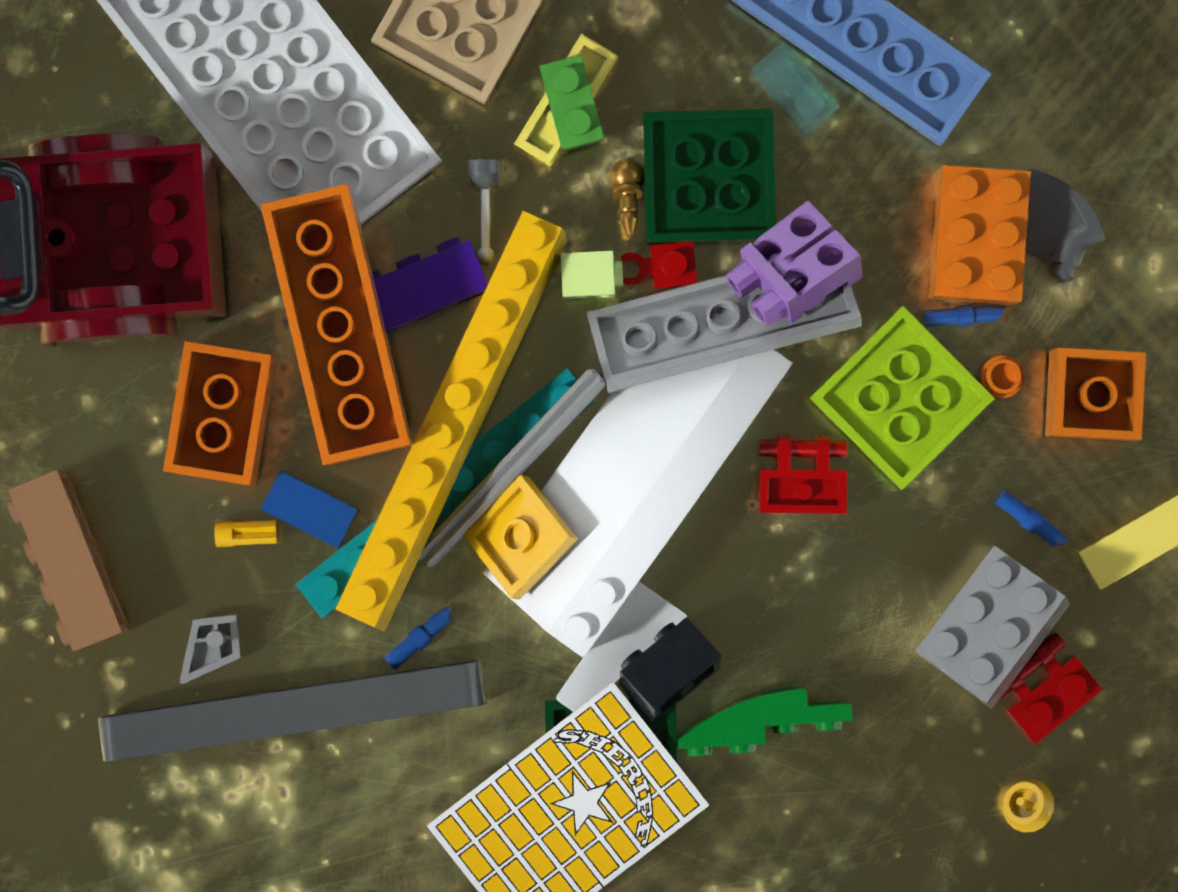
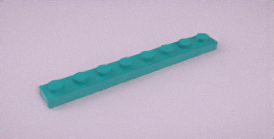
M568 368L472 444L432 531L442 524L572 387L577 380ZM592 400V401L585 407L584 410H586L589 406H591V405L594 403V401ZM376 521L295 584L321 618L326 617L336 609Z

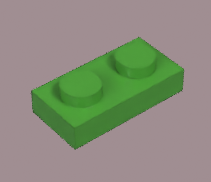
M582 55L539 66L562 152L604 141L603 131Z

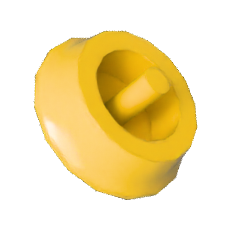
M1034 779L1022 780L1014 784L1006 792L1003 800V813L1007 822L1014 829L1024 833L1035 832L1043 828L1050 821L1054 812V797L1050 789L1043 782Z

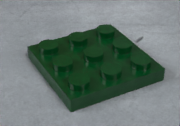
M773 109L643 112L646 244L756 241L761 235L776 225Z

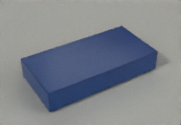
M284 471L279 472L261 510L336 548H340L359 509Z

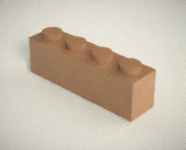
M54 470L8 489L12 498L7 501L10 515L17 525L22 523L28 540L23 541L24 549L31 564H38L44 578V580L39 582L40 589L46 603L49 606L54 604L60 620L55 624L62 643L65 646L70 645L72 651L75 652L129 631L66 471Z

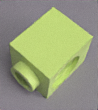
M613 251L561 253L563 300L615 298V287H623L622 261L613 260Z

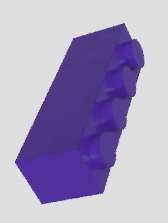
M455 237L435 246L438 253L421 259L419 253L403 258L395 263L397 270L382 276L379 270L372 271L387 334L484 294L488 282L470 240L461 242L460 237Z

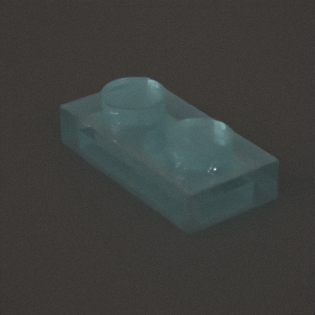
M784 41L750 70L752 75L805 136L809 135L840 107Z

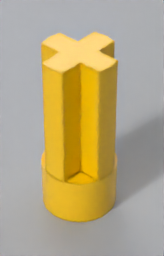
M277 520L215 521L216 547H234V545L277 544Z

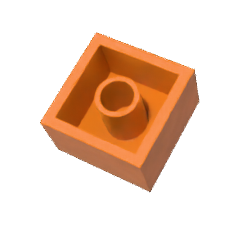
M1055 348L1049 350L1045 437L1113 441L1142 440L1146 352Z

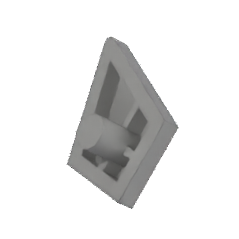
M238 614L193 619L180 676L181 684H185L242 658Z

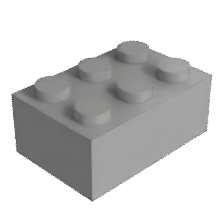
M994 545L915 651L923 659L992 709L1070 606V603L1065 595Z

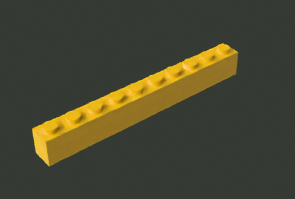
M522 211L335 610L385 632L561 257V253L568 242L562 227Z

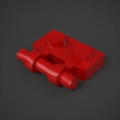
M777 435V439L759 440V456L776 457L777 460L776 469H759V513L847 514V470H830V457H847V440H830V436L817 435L815 440H791L790 435ZM791 457H815V470H791Z
M1056 632L1040 644L1001 696L1003 698L1012 690L1019 698L1006 711L1035 745L1103 690L1076 656L1072 655L1061 665L1059 664L1054 655L1067 645ZM1043 666L1049 674L1029 689L1024 680Z

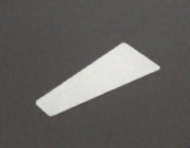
M638 582L557 694V701L574 712L610 683H615L620 679L621 664L631 653L638 649L644 652L655 643L654 638L663 627L671 622L677 625L687 615L647 586Z

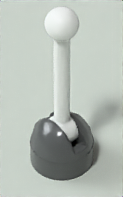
M467 160L469 180L475 187L481 190V249L478 251L477 257L481 263L489 264L495 256L494 251L490 248L489 189L500 181L502 160Z

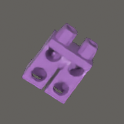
M809 200L761 235L753 244L750 242L740 249L742 262L727 274L728 284L739 298H744L758 287L764 293L751 302L754 313L766 327L782 319L784 316L791 323H794L802 317V312L814 308L826 295L844 283L850 287L863 278L860 254L837 230L833 231V226Z

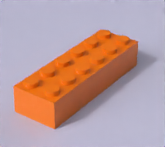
M343 184L260 204L322 465L329 466L412 446L413 441L351 187L348 184Z

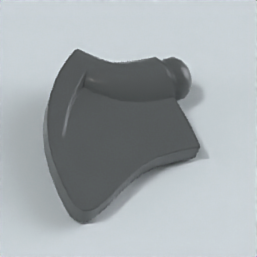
M1029 169L1027 170L1031 171L1028 206L1029 220L1025 252L1053 262L1054 266L1051 269L1052 277L1070 282L1074 279L1075 269H1079L1086 250L1093 244L1105 241L1100 221L1089 202L1073 187L1049 174Z

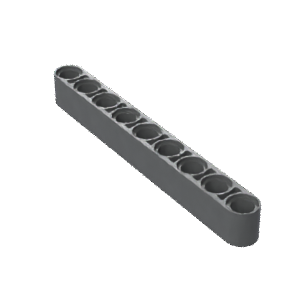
M476 660L98 717L97 720L103 761H114L485 705L487 701L481 661Z

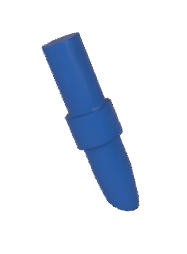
M970 304L957 305L955 308L924 310V326L957 325V327L973 326L974 323L995 322L1000 319L1007 307L994 305L972 306Z
M1006 489L995 501L998 506L1020 521L1021 526L1031 533L1034 532L1052 546L1056 547L1070 542L1060 530L1044 519L1045 516L1033 507H1028Z
M451 606L440 610L421 626H416L407 634V638L384 656V659L394 670L418 650H423L432 642L433 637L451 623Z

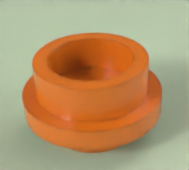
M998 355L985 362L980 372V382L993 397L1000 399L1008 398L1015 395L1021 389L1024 382V372L1016 359L1007 355Z

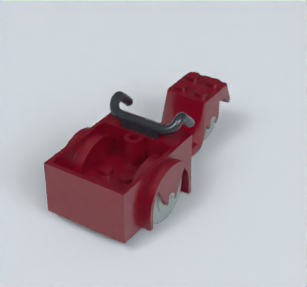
M89 134L37 141L27 146L28 156L0 158V327L17 332L40 330L41 345L57 347L56 342L58 341L103 342L126 340L140 335H161L168 338L178 337L177 320L227 316L215 156L201 143L164 146V142L159 138L148 135Z

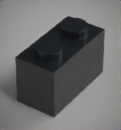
M687 617L677 625L673 622L667 624L657 633L653 645L644 652L640 649L634 651L621 664L620 686L653 723L720 669L721 654Z

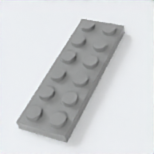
M727 275L586 313L607 391L610 393L861 327L862 317L852 287H848L844 283L826 295L814 308L802 312V317L794 323H791L784 316L767 327L758 319L751 302L764 293L758 287L744 298H739L730 288Z

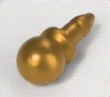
M627 158L619 160L614 164L610 172V179L615 187L613 197L620 201L621 223L626 234L631 237L635 234L638 224L637 200L643 197V188L641 186L644 182V170L637 161Z

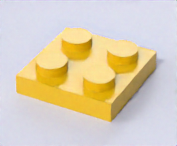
M521 474L463 535L510 598L518 600L578 540L530 477Z

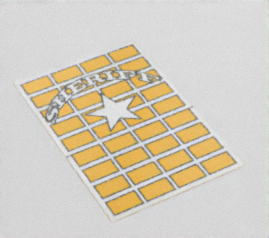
M612 682L434 819L427 827L478 892H598L707 808L709 804L619 688Z

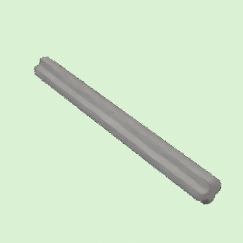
M593 368L588 369L429 536L419 558L424 565L429 568L435 566L518 476L527 470L604 389L606 382L599 372Z

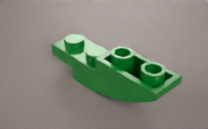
M804 686L779 688L756 693L722 706L694 722L677 736L678 749H687V756L712 755L713 747L730 746V753L756 752V744H766L765 726H772L773 733L799 732V724L816 723V730L818 731L842 729V722L853 721L852 703L848 700L808 703L807 688Z

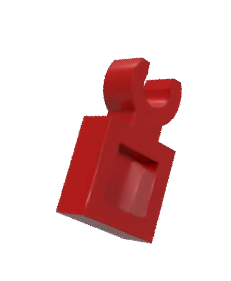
M694 242L650 245L651 258H643L641 255L633 252L625 253L621 256L622 263L634 262L639 267V273L635 277L623 278V285L637 286L645 278L653 277L654 290L684 287L697 283Z

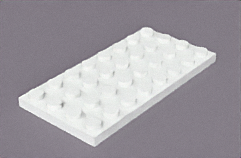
M97 0L261 212L260 204L348 184L353 191L360 225H362L442 163L439 156L317 0Z

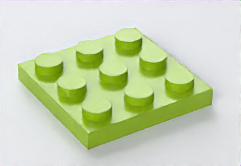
M902 306L809 399L900 490H903L995 398Z

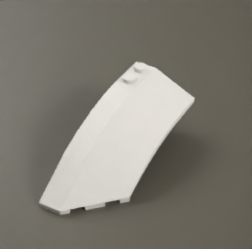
M773 349L612 392L541 490L542 494L578 540L520 600L510 598L488 567L483 574L545 631L584 658L717 473L793 362Z

